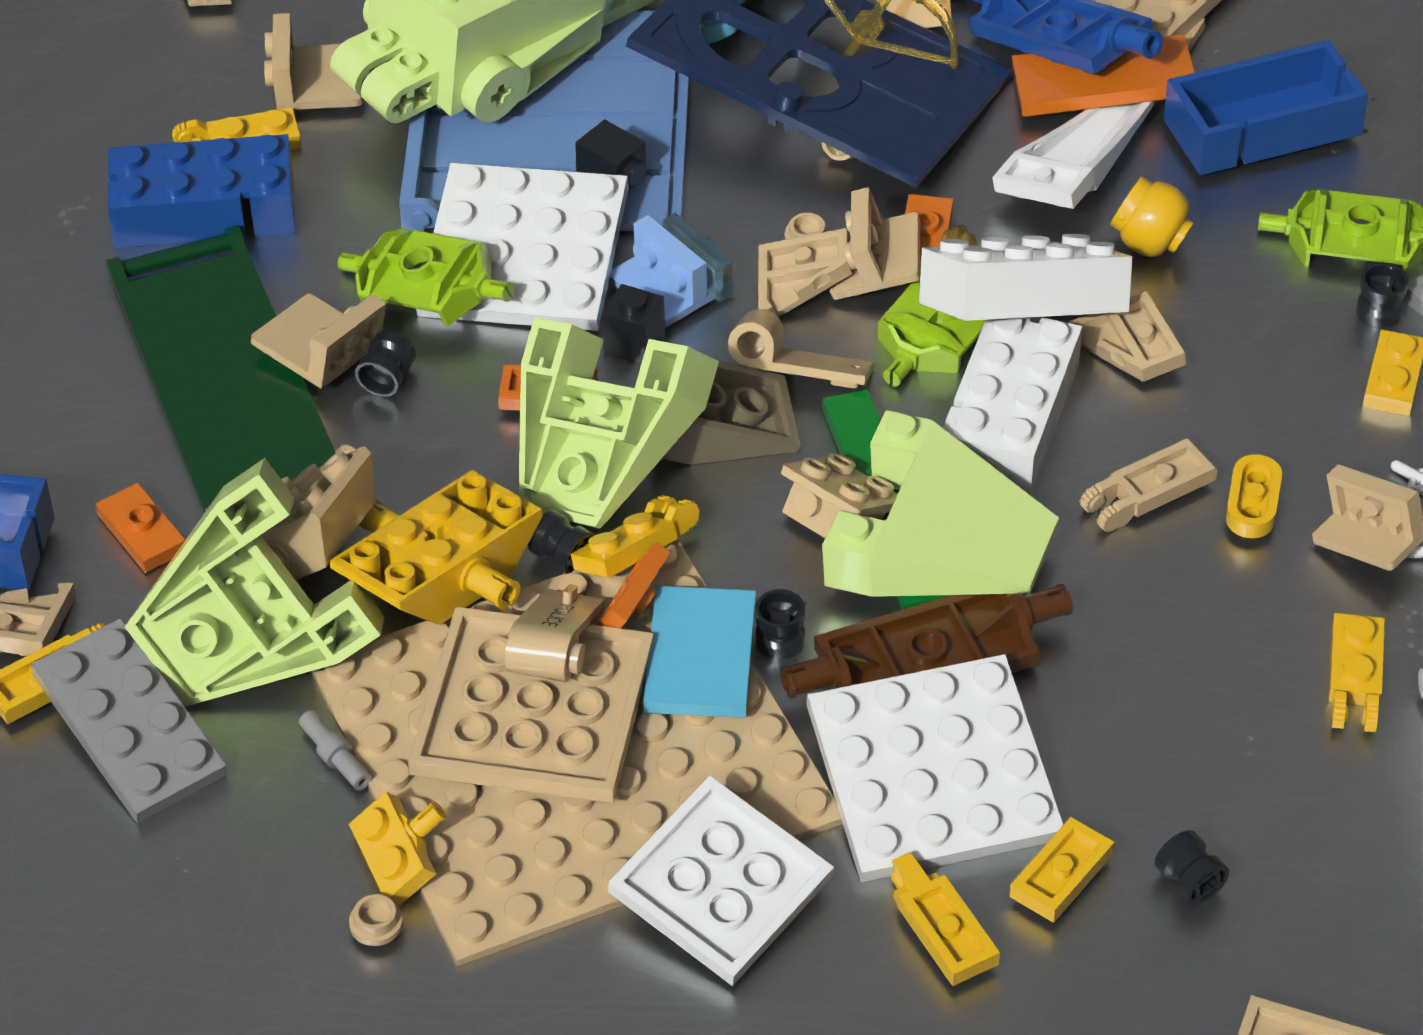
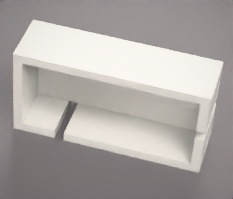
M1064 234L1062 235V242H1050V238L1044 236H1023L1022 243L1009 244L1010 240L1005 238L986 237L981 239V245L968 246L969 242L966 240L943 239L940 240V247L922 248L919 303L964 321L1129 312L1133 256L1114 251L1115 244L1090 242V236Z
M1032 317L988 319L984 322L954 398V406H951L943 428L1021 489L1032 495L1079 367L1082 326L1041 317L1039 323L1032 322Z

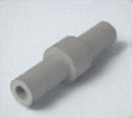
M315 711L305 712L299 719V725L316 743L317 754L330 768H337L356 790L366 788L368 782L372 780V776L353 756L354 749L340 732H332Z

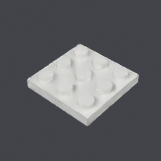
M709 776L608 882V893L733 986L833 877L834 866L713 777Z

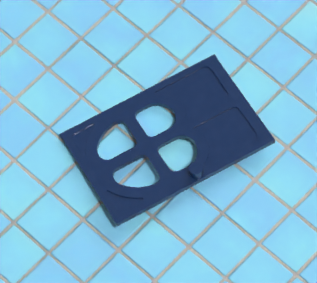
M666 0L627 38L626 47L767 115V123L776 126L778 121L784 123L783 131L789 134L796 129L917 188L1014 75V70L866 0H803L806 5L785 24L773 22L731 0ZM836 17L864 29L872 37L875 49L864 56H846L811 40L809 36L825 19ZM707 20H719L765 42L767 45L749 64H732L722 58L708 45L700 31L699 25ZM798 58L831 74L836 78L839 88L827 95L807 97L802 96L803 90L799 85L793 82H781L776 85L769 78L787 59Z

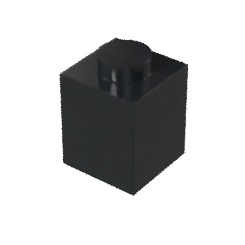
M605 119L575 142L576 172L627 176L629 189L637 186L646 176V142Z
M621 284L602 313L604 354L641 365L648 339L663 341L665 337L664 296Z

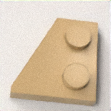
M847 228L758 245V309L771 311L780 317L850 276L852 270L847 263L845 255V243L850 242Z
M1147 291L1130 297L1129 312L1086 314L1066 322L1082 326V348L1143 382L1186 365L1183 348Z
M58 583V593L30 598L28 597L27 588L11 590L0 594V652L27 656L51 644L75 600L74 583Z

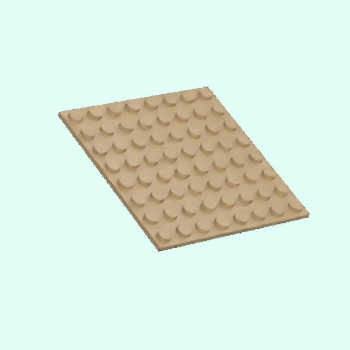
M677 539L666 545L664 548L671 553L651 582L650 587L656 590V586L707 588L680 541ZM635 564L611 578L573 570L572 573H564L520 589V594L514 605H508L506 610L499 609L488 600L466 608L522 615L546 589L563 592L568 585L573 584L578 586L577 594L604 599L603 610L590 623L591 625H596ZM655 595L640 615L632 612L621 629L651 632ZM452 617L441 625L424 621L380 636L342 662L311 671L341 734L354 749L353 756L372 776V780L368 782V788L374 800L379 798L385 791L399 797L408 817L411 819L425 809L431 801L437 802L444 809V813L447 814V818L425 836L427 856L436 875L423 885L419 891L457 967L623 906L622 902L608 893V882L709 776L724 785L798 841L843 824L835 798L752 661L746 718L644 713V683L614 804L409 775L408 760Z

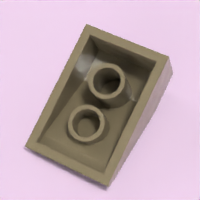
M719 361L705 410L662 459L695 465L797 452L801 447L785 375Z

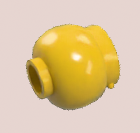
M1141 176L1109 225L1121 232L1120 236L1127 247L1142 256L1152 258L1160 256L1166 249L1175 253L1194 222L1187 218L1190 212V204L1182 191L1170 183L1164 181L1152 183Z

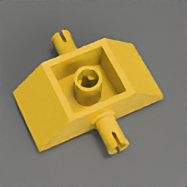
M470 470L401 515L377 500L359 524L361 528L372 533L330 560V568L399 610L437 625H441L453 617L455 607L466 608L481 597L492 602L499 609L506 610L508 605H514L520 594L519 582L510 577L543 517L542 508L478 472Z

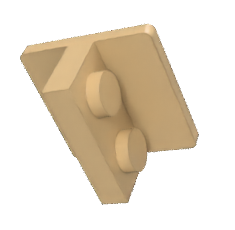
M869 187L851 191V211L845 213L847 230L850 235V242L845 243V255L852 274L830 287L832 298L838 300L918 281L920 279L921 221L918 213L912 212L883 219Z
M831 453L826 457L804 458L802 461L785 463L780 472L783 476L794 482L782 512L824 538L838 510L883 520L885 513L890 512L898 494L894 492V485L887 480L863 474L855 469L856 463L853 460L835 453Z
M1339 464L1326 475L1333 514L1312 533L1315 545L1390 571L1395 569L1423 541V499L1419 497V491Z

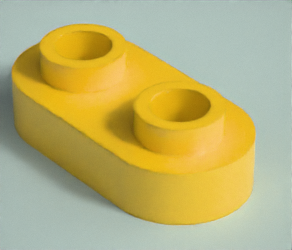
M1252 454L1240 458L1234 465L1227 504L1226 523L1230 530L1245 538L1263 537L1270 533L1275 525L1282 469L1274 459L1265 455Z

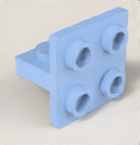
M649 215L634 222L633 252L635 257L612 269L609 282L617 289L621 284H625L664 296L665 327L670 326L734 287V278L682 235L679 233L672 235Z

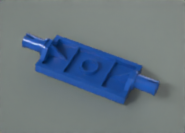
M965 0L982 5L980 12L968 19L972 35L988 39L993 43H1000L1021 50L1024 53H1031L1049 59L1055 63L1080 69L1085 73L1095 74L1104 70L1108 64L1126 52H1133L1152 59L1153 55L1157 56L1163 44L1161 33L1153 30L1151 18L1093 0Z

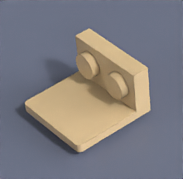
M308 293L251 335V344L322 389L368 354L370 343L375 335L383 329L387 303L371 294L358 305H352L342 313L315 295Z

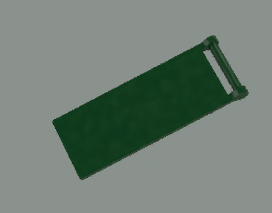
M238 225L224 228L223 234L121 261L120 257L106 260L110 281L116 290L204 513L224 485L264 458L280 479L288 476L293 480L308 466L315 464L317 467H320L336 453L303 377L251 344V335L276 317V314L246 248ZM226 251H230L231 253L226 256L162 272L159 274L136 279L133 281L128 282L127 278L156 271L159 269L197 260L200 258L223 253Z

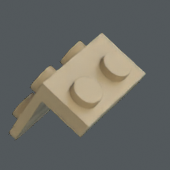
M290 13L273 14V31L265 32L266 57L272 58V60H264L266 87L274 86L277 110L293 107V110L347 108L362 105L364 99L339 79L330 69L331 57L341 44L294 46Z

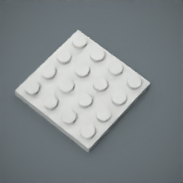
M450 163L433 234L485 243L492 257L491 279L512 282L514 285V295L510 297L511 300L509 302L493 298L483 299L479 305L458 320L532 326L534 317L572 324L583 330L599 331L629 190L628 177L623 175ZM416 309L418 317L441 318L439 313Z
M1005 654L807 695L809 715L861 883L891 877L893 874L892 860L908 852L912 853L924 870L1047 844L1063 826Z

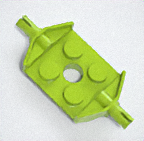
M1311 189L1303 193L1293 209H1288V215L1260 212L1258 231L1285 233V236H1289L1291 246L1305 267H1309L1310 255L1318 254L1401 264L1402 270L1408 276L1423 261V205L1414 200ZM1354 219H1363V220H1366V221H1368V222H1370V223H1368V224H1359V223H1356V222H1354V221H1352V220H1354Z
M400 228L384 232L373 248L367 250L363 256L342 252V257L339 256L338 268L340 271L356 273L357 293L361 302L373 294L389 304L439 313L446 326L451 325L479 305L483 299L493 298L509 302L511 300L510 297L514 295V285L512 282L491 279L492 257L483 242Z
M920 279L912 282L878 321V339L895 359L883 372L884 380L889 385L893 381L892 386L897 387L905 376L913 370L920 372L959 373L961 357L980 335L985 320L964 321L920 304Z

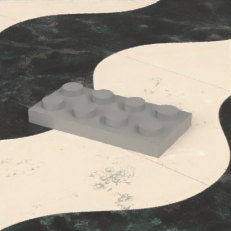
M121 618L31 664L32 675L137 824L227 776V766L160 672L126 630Z

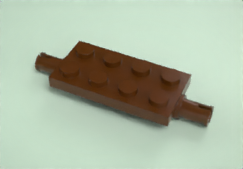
M1062 583L1025 596L1021 592L1009 595H950L814 636V650L818 657L791 666L781 667V682L784 690L787 691L788 698L791 699L797 695L827 686L836 689L1004 654L1006 655L1011 673L1018 672L1040 664V650L1031 634L1033 624L1063 615H1071L1073 612L1072 599L1069 591H1066V586Z

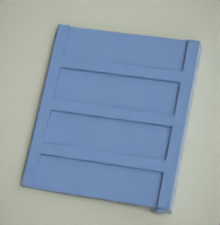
M634 11L602 27L601 41L527 98L517 102L510 112L499 120L490 123L481 122L467 109L450 116L443 109H439L435 105L410 117L399 201L401 227L425 232V228H435L450 163L576 172L575 142L605 119L646 142V176L637 186L631 187L628 190L620 231H634V222L649 215L672 235L675 233L681 235L689 77L626 47L627 38L654 11Z

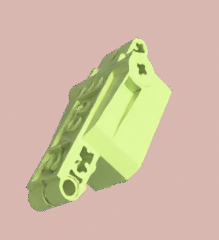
M365 0L363 17L364 21L368 24V30L346 40L335 50L331 57L330 69L390 123L402 122L434 105L439 109H443L450 116L467 109L481 122L490 123L505 116L517 102L527 98L601 41L602 27L656 0Z

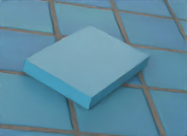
M656 586L651 633H654V641L647 664L643 700L644 713L746 718L756 590Z

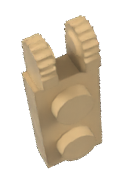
M1186 438L1110 473L1109 478L1096 483L1095 486L1092 485L1083 492L1079 500L1080 505L1088 513L1104 509L1098 515L1097 524L1105 532L1114 531L1116 528L1119 529L1126 526L1134 515L1139 517L1215 481L1217 468L1190 439ZM1116 497L1120 499L1114 502L1113 505H1110Z

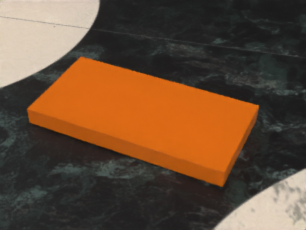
M1185 35L1162 37V48L1157 56L1153 55L1152 59L1133 52H1126L1108 64L1104 70L1095 74L1085 73L1080 69L1055 63L1031 53L1013 55L1012 68L1014 70L1022 117L1165 100L1168 79L1195 73Z

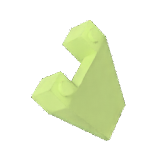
M534 317L521 361L519 496L542 508V515L550 510H556L566 516L572 523L601 529L705 410L719 361L689 346L648 339L635 388L595 381L592 379L604 339L572 324Z
M886 410L870 442L872 476L887 480L894 485V489L900 491L886 521L838 510L822 544L825 586L871 597L1031 593L1059 526V517L933 420Z
M265 458L223 486L125 625L126 630L185 706L338 664L381 636L384 615L363 587L350 580L314 605L261 534L290 515L295 497Z

